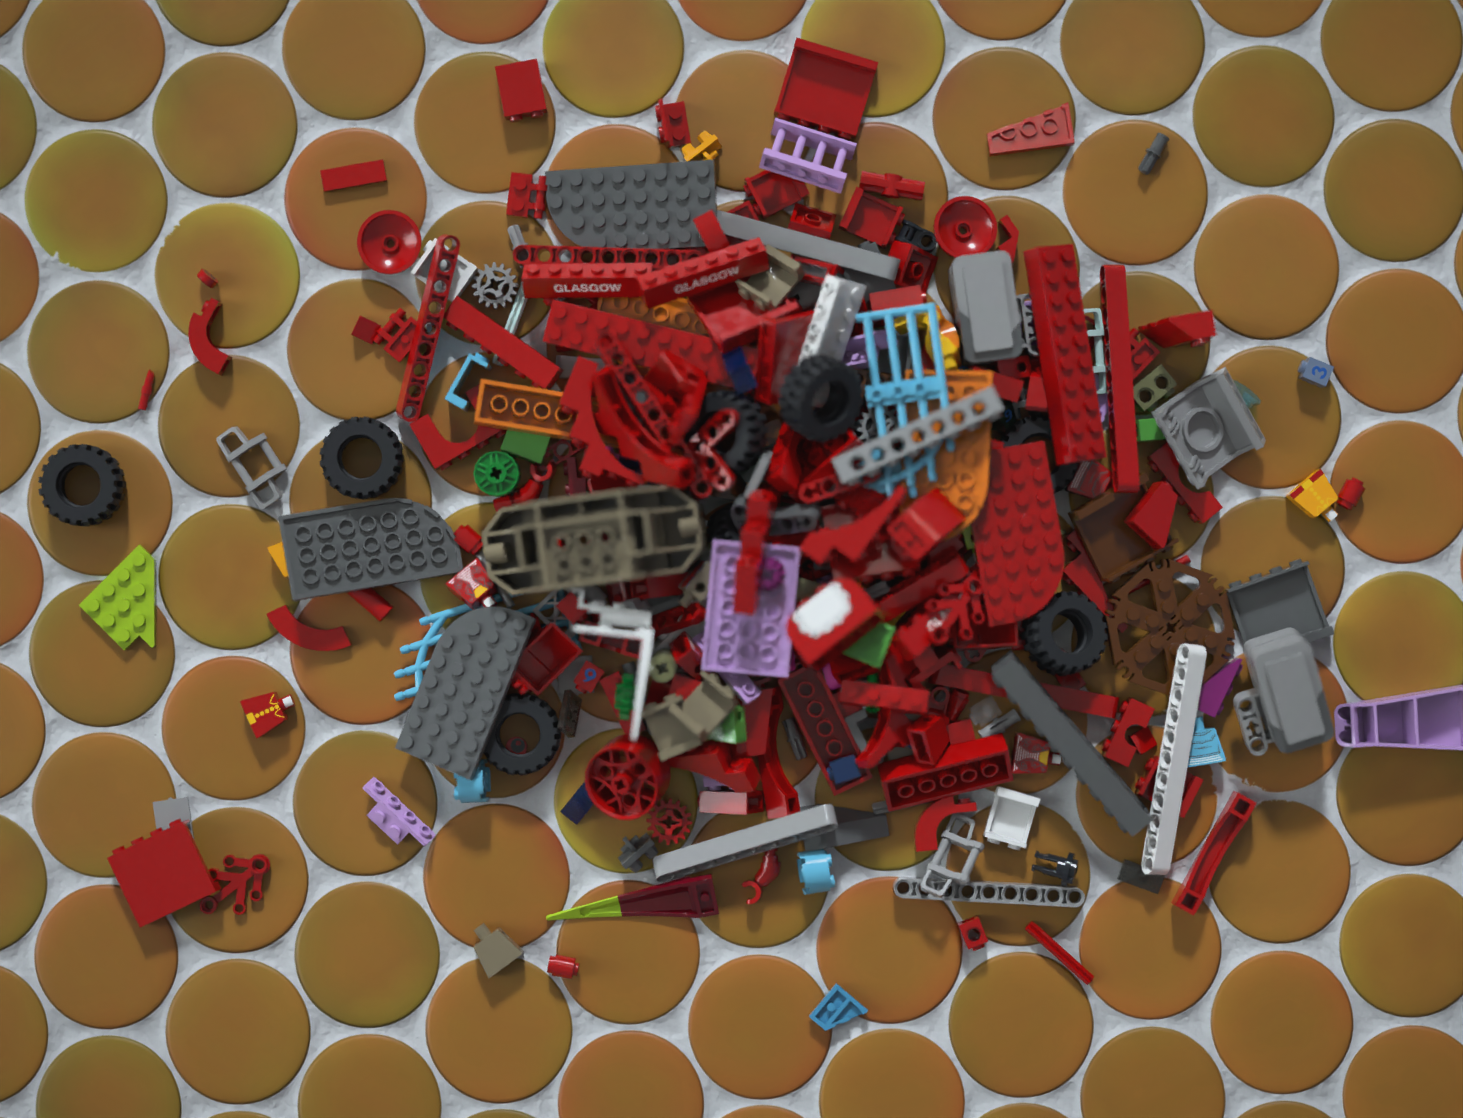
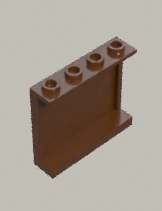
M1139 473V490L1137 493H1115L1112 487L1068 512L1069 518L1101 582L1114 583L1122 578L1121 575L1125 572L1131 573L1137 570L1139 564L1153 561L1156 559V554L1170 551L1174 548L1173 545L1179 542L1178 538L1172 539L1170 534H1168L1166 546L1163 549H1153L1123 522L1148 490L1145 483L1149 481L1146 473Z

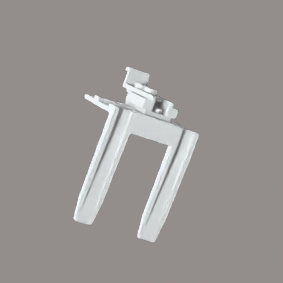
M573 587L571 592H579L578 608L601 613L600 625L598 627L578 624L574 626L573 630L643 639L631 740H636L639 734L641 712L643 710L649 675V664L653 651L655 630L650 629L652 612L626 609V604L613 603V607L604 606V602L592 600L591 605L584 604L585 589ZM613 625L638 628V630L615 629Z

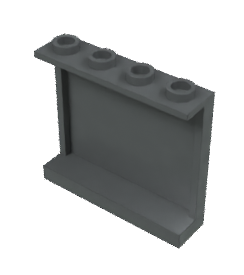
M1301 559L1289 562L1290 567L1282 569L1281 566L1269 569L1270 574L1262 576L1261 573L1250 576V581L1242 583L1241 580L1228 584L1230 588L1224 591H1227L1229 605L1243 644L1250 639L1290 627L1295 628L1308 643L1335 634L1332 626L1328 625L1307 566L1310 564L1309 561L1302 562Z

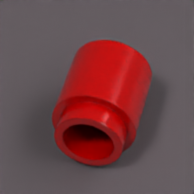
M1353 477L1351 480L1346 479L1337 495L1338 500L1336 503L1351 511L1353 507L1357 506L1365 491L1364 483Z
M461 525L453 533L456 536L454 541L468 554L471 553L475 556L482 549L483 538L469 525L465 527Z
M557 954L556 956L550 955L547 973H552V976L572 979L573 975H578L580 963H576V958Z

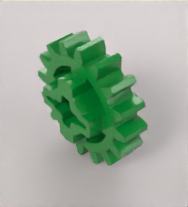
M623 673L622 683H617L614 708L619 709L620 720H629L630 711L635 710L638 685L633 684L634 674Z

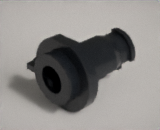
M1036 851L1034 857L1058 864L1056 870L1032 865L1033 872L1039 871L1044 875L1062 879L1061 886L1067 887L1068 884L1074 883L1079 865V860L1075 859V853L1069 852L1068 857L1064 858Z

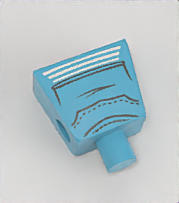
M1203 716L1196 717L1188 767L1226 761L1215 728H1205Z

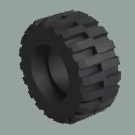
M815 354L800 360L799 365L795 364L790 369V374H786L783 379L785 380L784 385H781L779 390L781 393V397H778V403L781 406L779 411L781 416L784 417L783 421L790 429L813 441L827 442L837 439L839 434H845L848 431L847 428L854 425V419L861 412L859 410L860 405H863L861 379L851 366L828 355ZM829 382L828 399L824 406L813 414L815 395L823 385Z
M738 391L707 393L706 396L702 397L697 416L686 430V438L683 441L688 446L691 438L721 410H736L740 420L736 426L737 437L733 448L728 453L722 450L718 444L714 448L732 473H738L749 469L750 466H754L758 462L757 457H762L765 451L762 448L768 442V438H765L766 433H769L768 426H765L764 423L767 419L765 414L760 413L762 409L759 404L753 403L754 399L749 395L744 396V393ZM713 426L710 429V436L715 439V427ZM699 442V443H698L697 450H701V449H700V446H701L704 442ZM710 457L707 462L708 467L714 469L716 462Z
M1028 416L1014 423L1000 439L1004 443L1003 448L1022 445L1027 439L1035 436L1045 437L1053 442L1049 416ZM1078 463L1056 465L1054 470L1050 472L1054 494L1063 490L1072 482L1080 466Z
M351 417L349 420L339 422L338 426H333L329 430L330 434L327 437L325 436L323 448H320V467L323 468L325 479L339 493L358 499L379 497L382 493L388 492L390 487L397 483V478L403 471L404 455L402 453V444L390 427L369 417ZM358 438H367L374 441L382 453L380 468L375 474L367 478H356L350 475L342 462L345 447L351 441Z
M73 444L67 448L62 447L57 450L56 455H51L48 458L49 463L43 465L41 470L44 473L42 477L39 476L38 483L42 484V489H39V495L44 498L42 501L44 507L49 508V513L53 517L59 518V521L76 526L98 525L103 520L110 519L113 516L112 513L118 511L121 507L119 503L125 497L123 488H126V482L123 481L122 477L125 474L123 469H120L118 466L120 463L115 458H112L109 452L91 445ZM80 465H87L95 469L101 480L99 495L91 504L84 506L72 503L67 498L64 489L68 473L74 467Z
M1065 591L1058 592L1052 596L1042 609L1028 617V619L1023 620L1022 628H1025V632L1021 633L1022 640L1025 639L1026 645H1023L1024 650L1029 651V659L1032 662L1036 661L1038 663L1036 666L1040 670L1047 669L1046 672L1048 674L1067 676L1087 670L1100 660L1101 655L1099 654L1104 653L1106 649L1104 642L1108 641V634H1105L1107 624L1106 622L1103 623L1101 618L1104 616L1103 613L1096 610L1097 605L1093 601L1088 602V597L1081 594L1078 596L1077 592L1072 591L1067 593ZM1056 615L1068 618L1076 628L1078 640L1076 648L1072 653L1060 649L1052 637L1051 627Z
M513 693L507 695L483 753L487 761L493 764L497 770L504 771L509 775H527L545 767L554 758L560 746L562 732L556 712L545 700L533 694L521 695L520 693ZM514 714L530 716L536 721L540 729V739L537 746L526 754H515L508 751L500 739V729L503 722Z

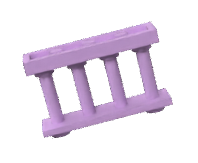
M775 118L770 135L776 136L772 150L764 148L759 168L841 194L847 173L841 172L845 159L852 161L857 143ZM784 139L796 143L792 156L780 152ZM804 146L817 149L813 162L800 159ZM825 152L837 156L833 169L821 165Z

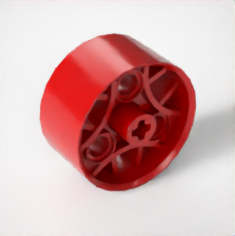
M632 734L616 736L594 755L586 767L585 787L590 799L601 812L612 818L633 820L642 817L661 799L670 785L671 771L668 759L661 761L657 745L644 736L638 735L636 740H631ZM619 750H623L626 756H621ZM647 784L655 787V791L648 789Z

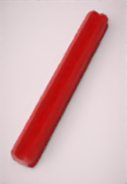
M1031 921L1027 924L1025 930L1085 984L1091 983L1094 976L1036 923Z

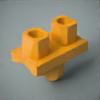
M703 131L697 137L701 143L697 148H694L689 143L681 149L686 162L702 161L716 158L719 155L717 151L722 146L715 134L711 135L707 131Z

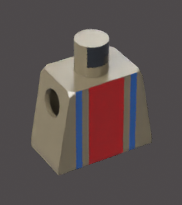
M698 560L678 587L683 593L676 601L687 609L693 600L702 602L708 596L711 565L709 561Z

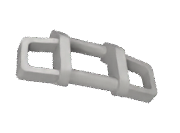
M231 427L218 436L216 441L225 454L228 463H232L245 483L247 492L250 493L260 509H265L281 499L282 494L273 478L287 470V467L284 463L280 462L267 442L268 438L265 433L248 440L239 427ZM234 432L243 445L230 452L224 439ZM260 445L274 468L253 481L239 460V457L253 447ZM268 482L274 497L264 503L255 490Z
M959 813L952 814L946 830L941 835L942 840L932 862L926 868L927 872L920 887L922 891L942 898L952 882L968 885L970 881L969 875L980 852H983L985 847L984 844L971 840L975 827L973 819ZM955 820L970 825L967 839L950 832ZM949 843L971 851L961 873L939 866ZM931 873L948 880L941 891L926 886Z

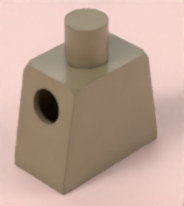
M483 923L474 930L481 940L475 944L474 950L489 978L524 952L500 927L491 933Z

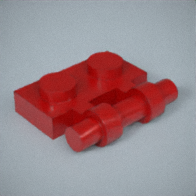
M511 172L506 215L528 218L529 210H535L534 218L542 219L543 211L546 209L544 200L548 187L546 185L547 176H539L538 184L532 183L533 175ZM531 191H537L536 203L530 202Z
M399 308L395 314L392 313L389 316L390 320L383 328L380 327L378 329V334L373 339L378 345L384 339L387 340L388 344L383 349L399 363L410 353L417 323L411 316L406 322L401 320L406 314L402 308ZM396 325H399L401 328L394 337L389 335L391 330Z
M1134 327L1130 330V345L1134 348L1131 351L1133 380L1160 353L1146 337L1137 342L1135 338L1139 331Z

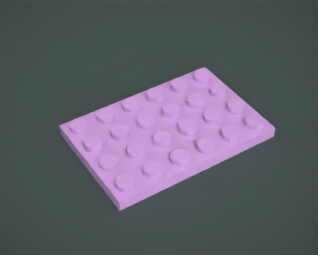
M713 539L701 670L788 677L791 641L787 635L786 625L789 616L795 610L800 547L767 544L765 557H773L782 563L785 569L784 583L777 590L771 592L761 591L758 611L755 615L733 613L735 563L740 557L741 542ZM763 566L764 575L762 579L768 578L771 582H774L772 574L776 569L768 571Z

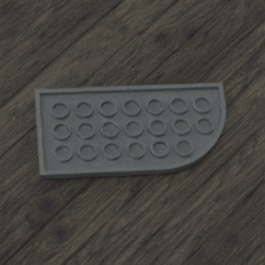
M714 160L545 171V176H547L546 185H548L546 199L550 214L560 231L581 247L642 249L704 248L706 246L693 219L710 210H713L717 218Z
M491 606L467 612L449 625L436 644L395 748L468 780H473L537 619L512 609Z

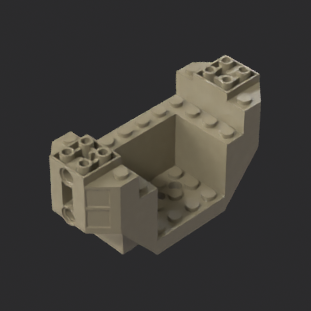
M667 485L609 491L500 508L482 532L487 576L511 595L688 572L709 547L703 504L683 489ZM604 531H609L612 535L611 541L607 544L601 539ZM583 534H587L590 538L589 544L585 547L579 541ZM561 537H565L568 540V546L565 549H561L558 546V540Z

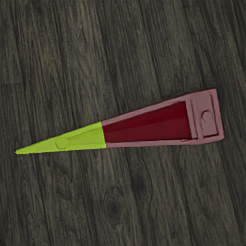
M707 874L692 878L686 876L547 915L546 920L615 916L702 918L719 914L712 875Z

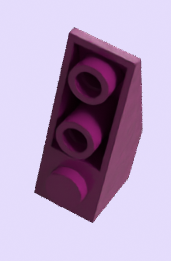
M1233 659L1201 685L1198 711L1214 718L1216 714L1220 715L1224 707L1222 701L1225 695L1229 696L1233 689V684H1231L1233 678L1238 676L1242 670V659Z

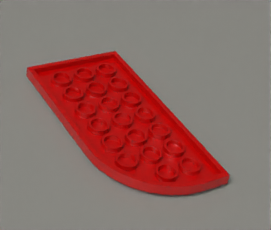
M1044 441L990 450L987 496L981 511L970 524L979 577L984 585L982 594L988 627L1021 621L1035 614L1049 602L1061 581L1064 568V550Z

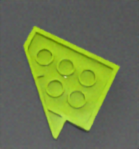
M138 545L79 604L123 650H127L139 637L151 648L156 646V559L142 545Z

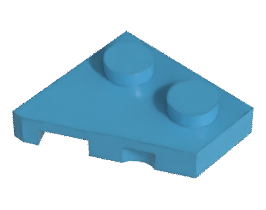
M836 983L811 1012L809 1017L826 1031L840 1023H845L856 1016L867 1013L868 1009Z

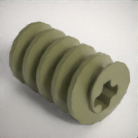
M663 648L656 651L650 661L649 673L658 682H667L672 679L679 666L674 660L671 649Z

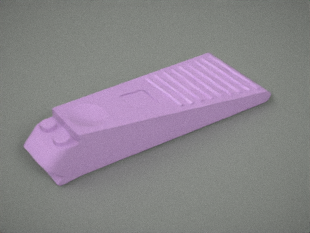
M1463 684L1339 704L1334 711L1336 741L1344 747L1386 746L1463 750Z

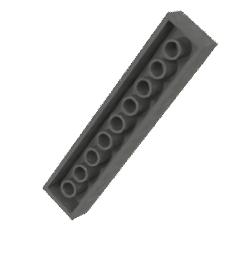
M1012 650L991 666L993 672L991 674L992 680L1000 689L1002 687L1006 689L1008 699L1014 705L1018 703L1021 709L1020 712L1027 721L1031 719L1037 733L1041 737L1044 735L1047 737L1050 748L1055 753H1061L1064 764L1069 769L1074 768L1077 779L1082 785H1088L1090 794L1097 802L1099 800L1102 801L1101 803L1106 813L1111 818L1115 816L1118 822L1117 825L1124 833L1129 832L1133 837L1153 821L1147 807Z

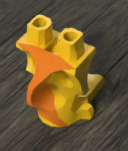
M936 305L944 369L959 371L958 367L962 366L960 361L959 335L954 325L942 315L940 307ZM928 312L915 314L917 330L927 331L925 339L926 350L935 363ZM906 316L894 319L895 330L900 335L909 333Z

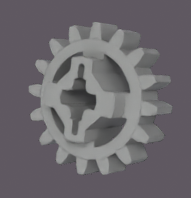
M493 262L491 268L485 264L484 271L481 269L477 270L480 276H473V279L477 281V284L472 285V288L477 289L474 296H480L478 301L480 304L486 301V308H489L491 304H493L495 310L498 309V304L505 308L506 301L513 302L511 295L517 296L514 288L519 287V284L513 283L517 277L516 275L510 276L512 269L509 268L505 271L503 263L499 268L495 262ZM494 272H500L504 274L505 277H497L495 276ZM487 276L486 284L481 287L482 280ZM493 281H496L497 284L501 283L500 285H498L497 291H495L493 288L490 289V287L493 286ZM509 286V290L507 294L504 296V289L505 287ZM492 294L496 296L497 300L489 299L485 295Z
M888 405L883 406L884 414L889 417L885 420L888 434L890 426L893 425L894 431L899 428V423L897 422L898 416L893 415L895 409L887 411ZM868 407L867 414L861 412L863 420H857L861 428L856 429L857 432L862 433L859 438L866 440L864 444L873 441L870 439L872 436L879 437L878 431L871 433L877 427L875 410ZM869 419L871 422L870 427L866 430V422Z

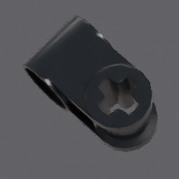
M902 221L903 226L899 235L895 236V241L913 244L928 253L935 249L937 241L932 232L910 221ZM928 237L933 241V244L930 247H924L921 244V240Z

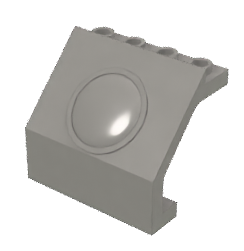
M1226 367L1197 380L1152 412L1158 427L1165 436L1168 445L1174 452L1192 486L1195 485L1197 489L1205 486L1208 477L1228 462L1253 448L1258 450L1264 447L1266 442L1263 433Z

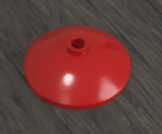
M959 196L950 199L938 210L934 219L933 230L940 248L951 257L957 258L965 255L986 253L995 242L997 221L992 210L983 201L970 196ZM959 228L965 229L966 233L961 234Z
M383 210L372 214L364 221L357 236V248L361 259L368 267L381 274H398L410 268L417 260L422 246L421 234L415 222L406 214L395 210ZM394 241V247L389 248L387 246L388 242Z

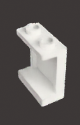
M436 238L433 241L429 240L423 249L425 253L421 258H417L411 266L413 269L411 274L425 284L437 241ZM460 255L457 258L448 300L453 302L456 296L460 297L472 281L473 276L478 272V267ZM442 260L439 268L441 271H444L447 267V262ZM440 280L434 285L436 292L442 288Z
M997 786L983 833L985 837H988L987 841L998 845L1002 841L1008 843L1009 848L1019 851L1021 847L1026 848L1027 838L1036 807L1039 806L1040 798Z

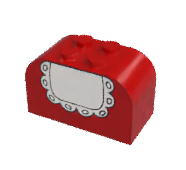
M839 578L827 585L820 586L815 591L816 594L810 599L806 598L799 603L798 608L792 612L787 621L786 631L790 641L805 661L817 672L886 619L885 615L859 584L848 578Z

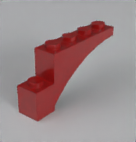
M899 485L893 494L877 509L852 524L826 532L815 533L811 531L799 550L820 566L823 562L827 564L834 555V552H832L833 548L854 563L857 560L862 561L868 553L866 547L870 542L875 543L880 537L881 532L879 529L883 524L887 526L893 519L894 514L892 512L895 507L900 508L906 501L907 497L905 494L907 490Z
M1074 528L1065 537L1068 541L1066 546L1073 553L1077 551L1079 554L1063 568L1064 575L1062 579L1069 586L1073 584L1078 589V596L1083 594L1088 597L1089 602L1093 601L1097 605V611H1101L1104 616L1112 618V615H1108L1104 611H1112L1114 608L1108 602L1109 598ZM1120 623L1117 627L1118 633H1123L1128 626L1125 623Z
M704 741L701 745L668 758L670 767L704 775L730 787L735 793L754 792L761 779L752 758L733 759L724 741Z

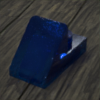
M742 346L721 355L727 373L730 375L738 395L758 387Z
M585 781L560 811L576 825L594 804L587 793Z

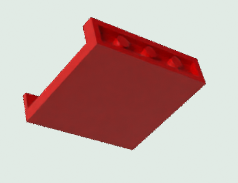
M796 37L774 115L788 122L789 120L798 122L797 125L810 128V126L816 127L819 132L839 134L838 137L848 141L851 138L855 139L878 62Z
M751 276L739 280L746 283ZM736 281L687 296V302L722 354L759 339L760 317L769 316L774 319H780L799 314L797 303L795 301L790 303L787 297L776 310L770 312L767 309H760L753 300H746L738 293L739 289Z
M815 310L780 319H774L769 316L760 317L756 400L769 406L778 403V397H781L779 390L785 382L783 379L786 374H790V369L798 363Z
M836 504L821 507L824 528L827 527L830 530L838 529L841 525L852 524L859 520L854 516V512L849 509L843 511ZM896 506L892 514H894V517L887 526L883 524L879 529L881 532L882 554L865 556L862 561L857 560L854 563L838 552V560L830 561L833 580L848 578L856 583L870 584L876 579L889 581L894 579V576L912 577L919 572V563L915 559L904 561L890 546L892 541L887 537L890 534L887 528L899 517V507Z
M181 818L169 823L170 828L164 831L162 827L150 832L151 837L145 840L143 836L131 841L132 846L126 849L124 845L112 850L113 855L107 857L140 928L222 889L218 881L214 883L187 826V823L190 822L189 819L182 822Z

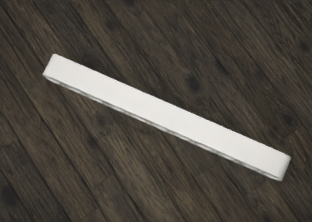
M1181 644L1177 651L1150 809L1153 821L1147 827L1141 862L1142 871L1145 874L1166 875L1171 866L1206 661V649L1202 645Z

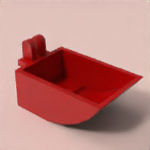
M936 487L916 501L887 528L890 532L887 537L892 541L890 546L904 561L915 559L919 563L967 518Z
M984 604L980 605L985 619L979 625H973L970 622V615L973 613L972 608L967 611L970 629L973 632L971 639L968 641H961L959 639L958 632L961 629L959 619L947 630L950 645L954 646L956 651L988 650L1019 646L1018 622L988 627ZM975 615V620L980 621L979 616ZM963 631V636L968 637V633Z
M553 622L547 624L529 638L511 682L512 686L515 689L517 688L521 695L526 694L528 691H533L538 696L583 650Z

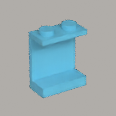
M469 353L444 398L468 412L471 404L457 395L474 364L476 363L489 371L492 369L488 364L489 360L478 353L475 356Z

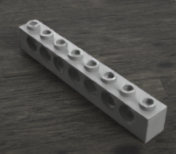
M992 385L835 457L832 461L843 485L848 483V486L860 482L859 477L865 474L871 477L881 472L879 468L888 465L890 468L901 463L900 458L908 456L910 459L921 453L920 449L928 446V449H932L940 445V440L946 437L951 440L960 436L961 430L968 428L971 431L980 427V422L988 419L990 422L1001 417L1000 413L1004 409ZM976 404L983 405L985 408L984 414L975 415L972 411L973 406ZM956 413L963 414L965 417L964 423L960 425L955 424L952 421L953 415ZM937 422L945 426V430L941 434H936L932 430V426ZM919 431L925 435L923 442L915 443L912 440V435L915 432ZM895 441H902L905 444L902 452H895L892 449ZM882 450L885 453L884 459L879 462L873 460L872 454L874 451ZM856 459H861L865 463L864 468L860 471L852 468V463Z

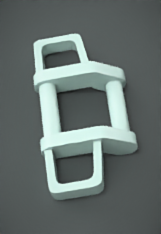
M1084 309V314L1093 313L1096 330H1087L1088 337H1094L1096 366H1093L1094 373H1099V389L1097 394H1105L1107 392L1104 366L1102 339L1104 329L1101 309Z

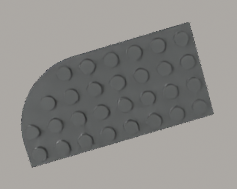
M387 498L278 516L293 601L453 575L463 569L460 548L454 541L456 536L453 534L454 532L435 510L410 499Z

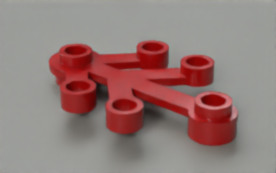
M969 577L963 584L948 585L947 583H942L936 589L939 597L944 598L950 593H963L962 596L956 600L937 601L931 599L925 603L924 608L929 614H933L938 610L951 609L940 626H936L929 632V639L933 644L940 645L948 639L947 630L958 616L961 628L958 632L959 639L961 641H968L972 638L973 632L970 629L966 607L969 600L973 613L970 615V622L973 625H979L984 621L985 617L981 611L979 596L983 593L984 585L979 578ZM970 585L974 586L975 591L970 589ZM941 587L946 589V594L941 591ZM930 603L934 605V610L929 607ZM975 615L979 616L980 621L975 620ZM963 631L968 633V637L963 636ZM934 633L939 635V640L934 637Z
M232 854L225 856L223 859L225 867L239 866L248 868L242 874L219 871L217 868L209 869V872L215 871L217 873L216 878H212L213 881L224 880L232 882L213 897L207 896L203 898L199 905L200 910L205 914L215 912L218 908V903L237 889L233 912L237 915L245 913L247 910L245 904L247 880L253 875L254 882L253 890L250 892V899L253 901L261 900L264 895L261 890L263 875L269 871L271 866L270 860L266 855L256 854L251 859L236 858ZM228 857L233 859L232 865L227 864L226 860ZM257 861L263 862V868L257 867ZM254 891H258L260 893V897L258 899L254 898ZM207 901L213 903V908L210 909L206 906ZM238 904L243 906L242 912L237 911L236 906Z

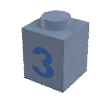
M1312 357L1306 358L1305 361H1301L1297 372L1300 373L1298 379L1320 388L1326 387L1334 366Z

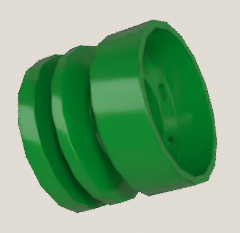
M487 452L475 464L473 473L475 483L480 490L490 496H506L514 492L520 484V466L513 457L505 452ZM495 468L499 471L502 470L499 479L491 476Z

